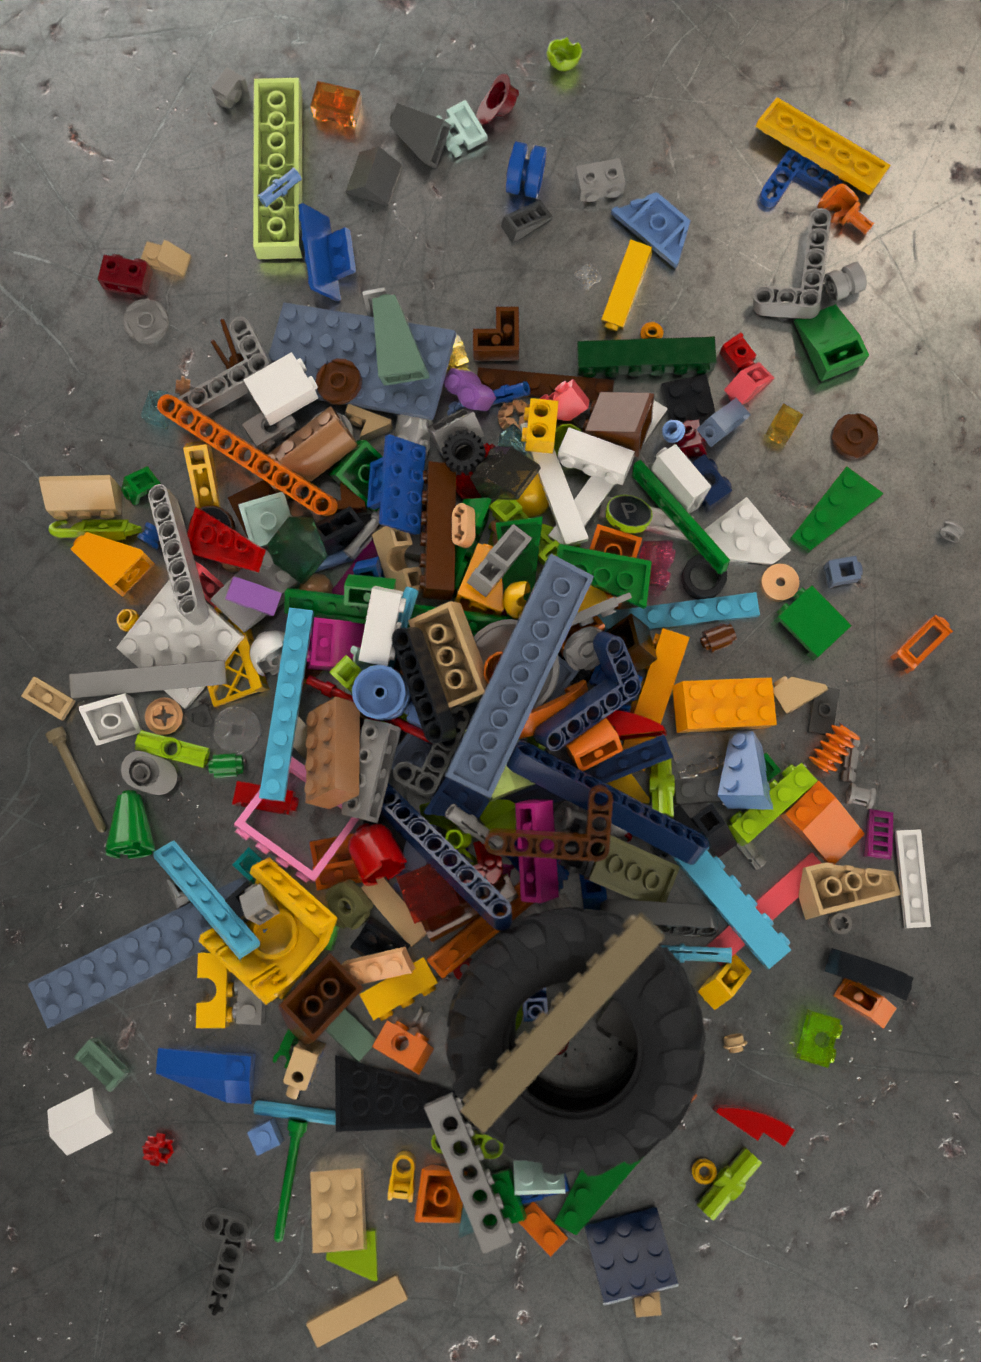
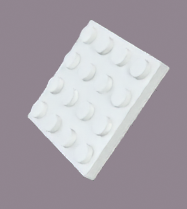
M169 579L116 648L138 668L218 660L226 661L245 636L208 603L209 615L207 620L200 625L192 624L179 613ZM205 686L164 691L186 709L190 707Z

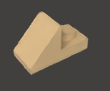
M163 240L162 245L147 241L141 259L145 260L150 268L184 277L191 255L167 240Z
M348 404L345 413L350 423L357 427L364 426L360 434V440L368 442L392 431L391 419Z

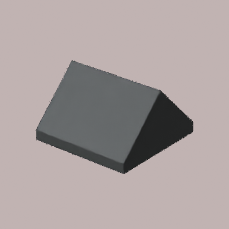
M380 147L361 151L349 180L346 194L388 206L402 164Z

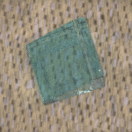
M464 1205L458 1238L474 1232Z

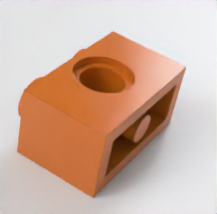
M387 1020L372 1047L420 1075L434 1050L428 1044L430 1039L418 1032L415 1036L408 1032L409 1027L399 1021L393 1024ZM408 1040V1047L400 1051L402 1042Z

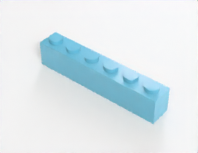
M706 850L696 864L690 865L671 855L674 861L766 969H770L791 951L788 946L790 944L788 938L782 932L778 934L773 929L772 925H774V922L766 913L761 915L756 909L757 902L750 894L744 895L739 889L742 886L735 876L731 875L729 877L723 870L726 866L717 856L713 858Z

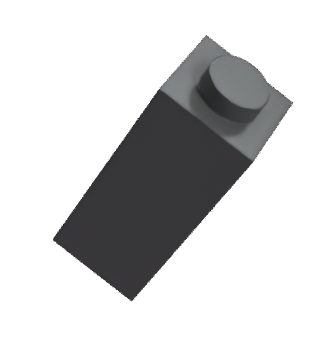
M396 103L395 109L392 110L389 126L423 163L436 169L451 125L443 119Z

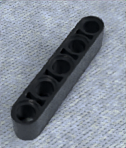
M417 627L398 628L392 634V643L427 741L433 744L450 741L456 735V725L424 634Z

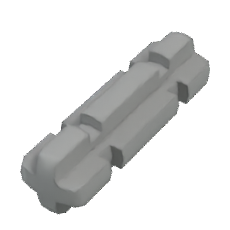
M851 739L855 747L845 748L849 753L848 756L844 755L842 767L845 768L842 770L841 780L845 782H854L856 780L854 769H857L859 754L857 747L860 745V740Z
M737 842L736 846L747 860H751L750 864L755 870L765 865L766 860L761 854H757L759 851L752 842L744 846H740Z

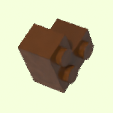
M519 306L496 307L495 329H473L474 361H519Z

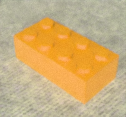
M772 678L682 681L672 686L677 733L766 729L777 725Z

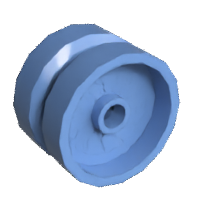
M384 665L370 666L361 671L355 679L352 688L353 701L357 709L365 716L380 721L393 720L401 716L407 709L411 699L404 676L397 670ZM383 688L384 695L382 697H379L378 694L382 693L381 689Z

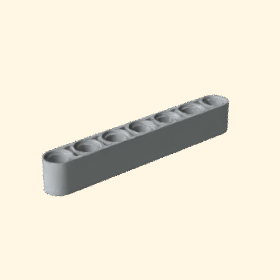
M158 484L151 488L148 493V499L177 609L192 624L200 625L207 620L209 611L179 502L164 485Z
M225 660L68 674L71 698L227 684Z

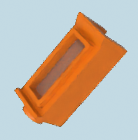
M934 615L891 658L895 660L899 657L908 666L904 670L908 674L953 630L949 628L950 625L944 618Z

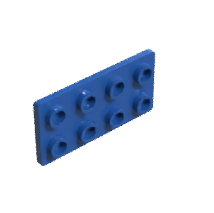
M301 203L298 205L299 220L301 222L302 241L305 249V263L308 270V284L311 290L336 302L340 301L341 295L338 280L356 272L351 232L344 227L331 233L329 217Z
M391 434L385 436L384 457L370 463L367 507L371 509L380 508V525L418 535L421 530L423 470L425 469L426 447Z

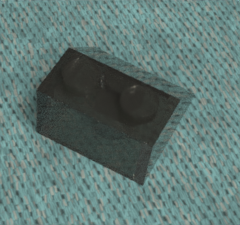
M496 446L488 452V455L477 466L470 479L481 498L518 500L541 467L538 463L513 447Z

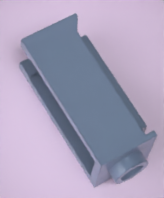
M735 398L711 415L696 430L712 447L741 425L751 414Z

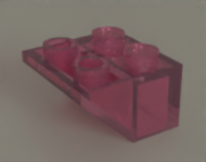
M643 541L641 545L639 559L652 561L648 595L659 597L661 591H666V587L669 585L671 572H668L667 569H670L671 564L674 562L676 550L672 549L674 541Z

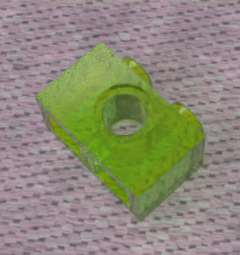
M807 1009L795 1057L829 1068L830 1063L833 1064L836 1057V1049H834L836 1039H839L842 1033L841 1019ZM823 1032L825 1042L817 1046L815 1037L818 1033Z

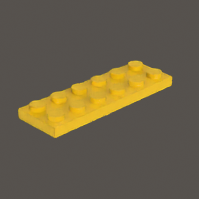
M778 97L758 119L755 126L763 133L770 135L783 145L790 147L803 157L810 159L821 168L830 171L841 180L850 183L859 191L865 192L869 196L891 166Z

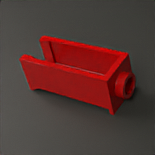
M237 781L232 805H241L246 808L260 790L261 785ZM286 790L285 802L262 799L255 809L292 816L293 811H297L299 797H296V792Z

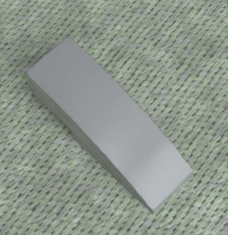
M513 524L474 570L467 583L487 597L532 538Z

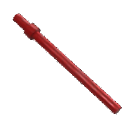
M311 675L306 680L307 685L320 690L321 694L329 698L339 697L354 702L352 695L338 689L337 685L329 681L323 682ZM398 717L393 720L384 721L430 743L427 741L423 730Z

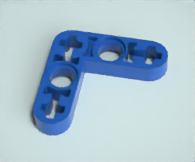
M791 149L784 155L763 186L759 200L765 207L776 206L795 177L822 193L831 188L828 185L831 181L835 182L832 185L833 187L842 184L843 180ZM796 158L797 162H794L791 169H789L790 160ZM815 168L818 171V175L815 177L808 175L807 169ZM778 174H785L788 181L781 183L776 179V176ZM822 174H823V175H825V177L823 178V180H822V182H821V181H819V180L821 179V176H822ZM774 187L776 189L774 196L770 199L767 198V194H770Z

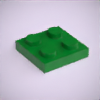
M511 1168L493 1173L494 1184L491 1187L494 1194L499 1193L504 1204V1208L501 1209L504 1219L509 1217L511 1224L524 1221L527 1216L520 1195H515L514 1177ZM478 1189L473 1193V1197L477 1201H483L487 1198V1193L482 1189ZM487 1214L484 1216L483 1221L487 1225H493L497 1222V1218L493 1214Z

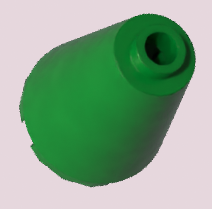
M125 790L117 796L105 854L113 858H120V854L128 855V859L150 856L152 851H155V844L142 796L137 794L135 790Z

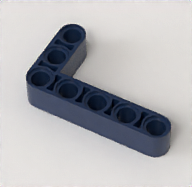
M603 631L595 636L593 647L606 679L541 723L534 731V739L538 744L552 751L560 750L639 694L641 683L622 638Z

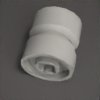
M858 262L843 266L841 271L836 269L824 275L826 292L834 302L848 297L849 293L853 295L861 292L867 287L865 272Z

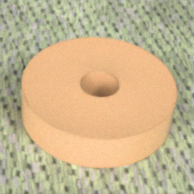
M774 564L763 573L760 581L761 590L772 601H787L794 596L799 588L798 574L789 565ZM776 580H782L784 585L778 586Z

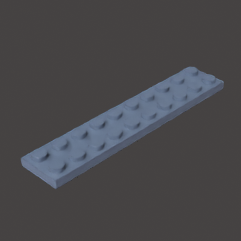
M553 554L548 556L447 769L445 777L488 798L492 797L594 578L593 575Z
M243 876L217 889V891L225 900L246 881L252 885L253 883ZM189 903L28 983L46 1027L51 1028L206 950L199 942L200 934L211 929L212 926L192 903Z

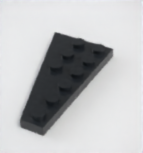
M335 1055L336 1133L433 1129L424 1108L425 1104L452 1092L455 1098L457 1096L455 1091ZM462 1113L465 1122H466V1121H470V1120ZM449 1116L445 1118L444 1125L447 1128H456L458 1121L456 1118Z

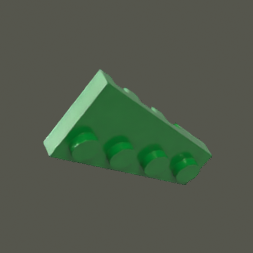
M846 466L790 539L809 553L857 514L879 499L884 493Z
M641 1160L630 1165L623 1162L597 1176H587L583 1169H581L554 1223L577 1235Z

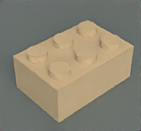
M357 1168L311 1172L313 1253L366 1250L364 1170Z

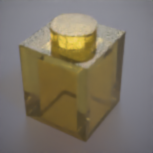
M783 403L766 434L774 442L786 445L803 414Z

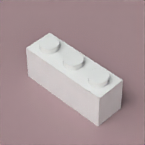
M568 428L558 451V460L567 468L574 467L582 470L589 476H598L611 484L623 485L633 462L635 451Z
M378 586L372 588L358 661L388 666L390 660H395L396 652L392 643V634L396 629L401 628L402 625L401 622H398L399 612L404 613L406 599L402 598L403 591Z

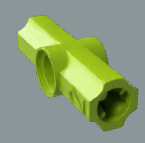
M140 730L135 741L136 751L146 752L204 769L210 757V748ZM176 743L178 746L177 752L174 755H169V746Z
M671 759L650 766L649 796H652L653 809L673 819L675 780L674 775H672Z
M744 1147L728 1167L725 1166L718 1172L712 1182L713 1185L696 1205L714 1221L730 1201H734L741 1195L746 1187V1182L760 1167L762 1162Z

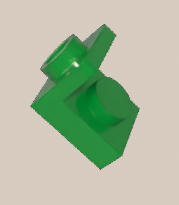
M146 466L125 476L121 490L123 496L135 506L139 504L140 497L148 494L152 487L161 483L149 467Z

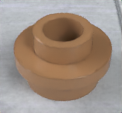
M181 376V380H176L175 393L181 396L190 391L191 379Z

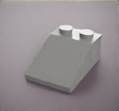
M267 550L259 573L241 568L233 576L282 593L277 607L285 602V590L287 588L296 589L299 582ZM231 578L210 601L243 632H246L267 616V614L226 600L225 597L232 581Z

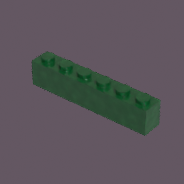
M715 337L577 341L576 348L577 376L593 378L596 375L616 377L619 374L640 376L643 373H651L654 376H660L665 373L684 375L688 372L707 374L714 370L717 363Z

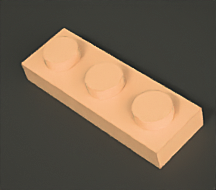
M406 947L345 960L342 963V966L359 984L409 974L415 969Z

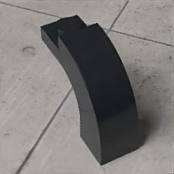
M834 948L831 949L825 972L907 1001L908 994L911 991L914 978L894 968Z

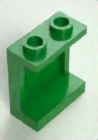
M811 585L807 590L802 587L793 596L795 601L790 606L785 603L776 612L779 616L774 621L777 624L779 622L782 623L809 651L807 656L814 661L852 625Z

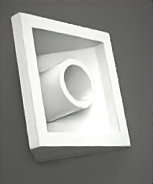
M126 693L79 707V711L96 746L138 734L142 730L134 698Z
M94 1087L47 1110L49 1135L66 1155L113 1133Z

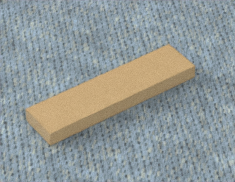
M396 1274L313 1318L306 1325L318 1348L408 1300V1296Z

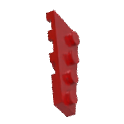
M195 507L187 532L193 555L259 573L266 550L205 511Z

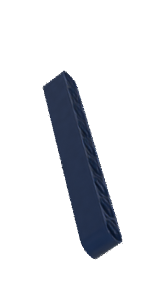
M526 741L517 742L506 764L514 773L586 811L588 810V795L592 787L596 785L606 786L613 798L611 824L687 864H696L709 847L708 840L697 831ZM598 792L594 796V801L598 804H602L607 800L605 792Z
M388 783L380 815L492 928L498 931L508 929L512 924V910L509 901ZM465 880H472L469 883H463ZM482 896H487V897H488L487 899H484V900L479 899V898L482 897ZM497 913H505L504 916H496Z

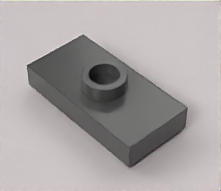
M827 687L828 691L812 700L808 725L809 733L825 735L826 733L833 734L831 725L835 724L840 689Z

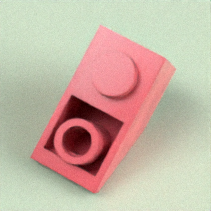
M574 379L568 383L566 381L560 383L555 388V392L549 396L545 394L540 398L559 401L558 420L571 421L589 407L588 397ZM537 414L539 417H544L542 414Z

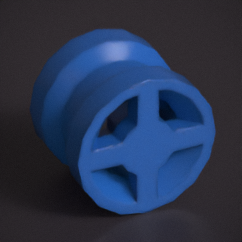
M146 522L144 525L145 530L137 536V539L157 550L159 548V537L156 526Z

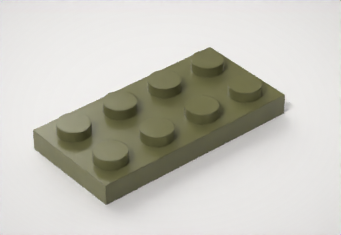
M610 835L608 856L602 861H594L589 877L584 876V878L636 901L666 902L680 866ZM602 843L600 845L598 853L602 852L604 849V845Z

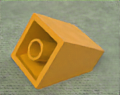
M89 532L79 536L70 548L122 597L155 565L141 549Z
M477 544L454 601L461 603L464 611L501 615L504 609L502 578L487 597L467 583L474 570L493 548L492 545Z

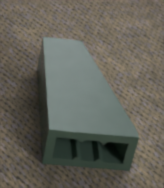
M383 294L380 297L372 298L378 377L384 386L429 379V372L395 294Z

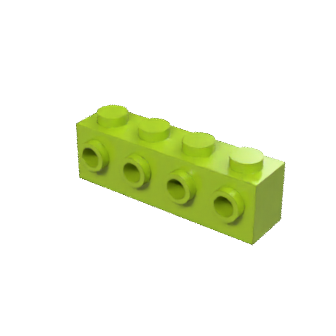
M802 763L795 767L793 764L789 765L781 773L783 777L778 782L774 779L769 783L770 799L774 810L746 809L743 813L739 810L729 819L731 824L728 825V828L740 846L751 842L818 781Z

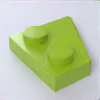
M366 1229V1250L326 1253V1260L371 1281H378L376 1229Z

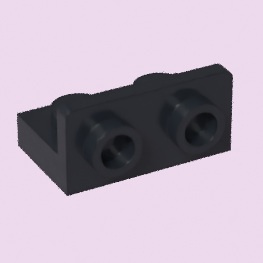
M371 916L350 948L363 957L401 947H406L408 950L410 944Z

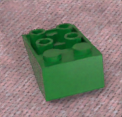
M836 304L820 310L819 314L812 319L798 318L794 320L820 381L863 366L869 357L860 334Z

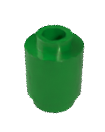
M236 753L213 755V760H208L209 774H214V778L238 777V774H244L243 755H237Z

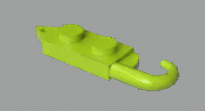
M82 519L81 522L75 523L71 528H57L68 523L67 520H58L51 523L48 529L51 535L60 538H78L89 532L113 541L125 540L126 536L142 532L141 526L129 523L128 519Z

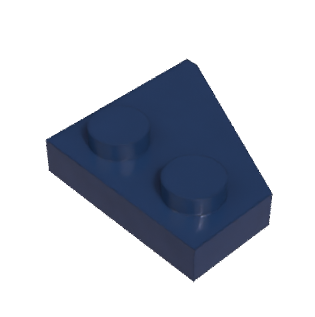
M446 777L424 813L427 815L445 816L447 809L452 804H455L468 815L473 814L478 820L491 799Z

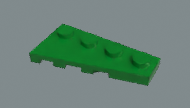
M543 517L496 523L498 541L513 524L532 538L527 547L502 577L504 591L511 583L529 582L530 592L524 595L526 602L535 586Z
M563 544L557 546V557L594 576L590 584L591 586L616 597L630 592L632 598L626 600L627 602L643 609L647 607L652 561Z

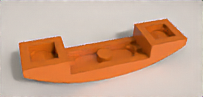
M582 680L565 688L564 695L533 709L519 739L534 736L535 729L541 723L588 692L587 682Z

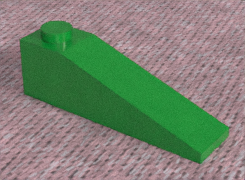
M490 498L464 499L463 501L464 504L473 507L475 510V540L469 548H463L455 544L454 593L452 595L454 598L457 596L477 544L490 515L489 506L492 501Z

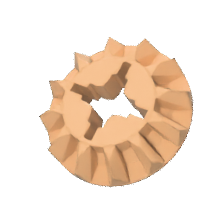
M522 399L503 403L498 412L500 427L508 434L521 435L520 424L528 422L524 421L525 407H530V404L525 403ZM514 409L519 415H523L519 417V425H517L514 418H510L513 416Z
M165 697L158 698L147 707L145 722L152 732L167 736L176 732L179 726L182 725L184 714L181 706L175 700ZM164 709L167 714L174 715L171 718H167L165 724L163 720L155 718L162 715Z

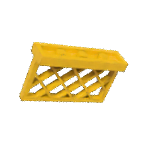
M218 607L214 609L219 614L222 613ZM228 619V622L245 637L225 661V669L237 673L232 685L223 684L230 688L226 697L218 700L216 691L219 685L207 686L213 707H219L248 695L270 689L266 675L261 676L258 674L250 659V648L254 642L251 628L243 632L230 619ZM234 654L242 659L239 671L229 666ZM241 676L248 679L250 689L241 691L236 688Z

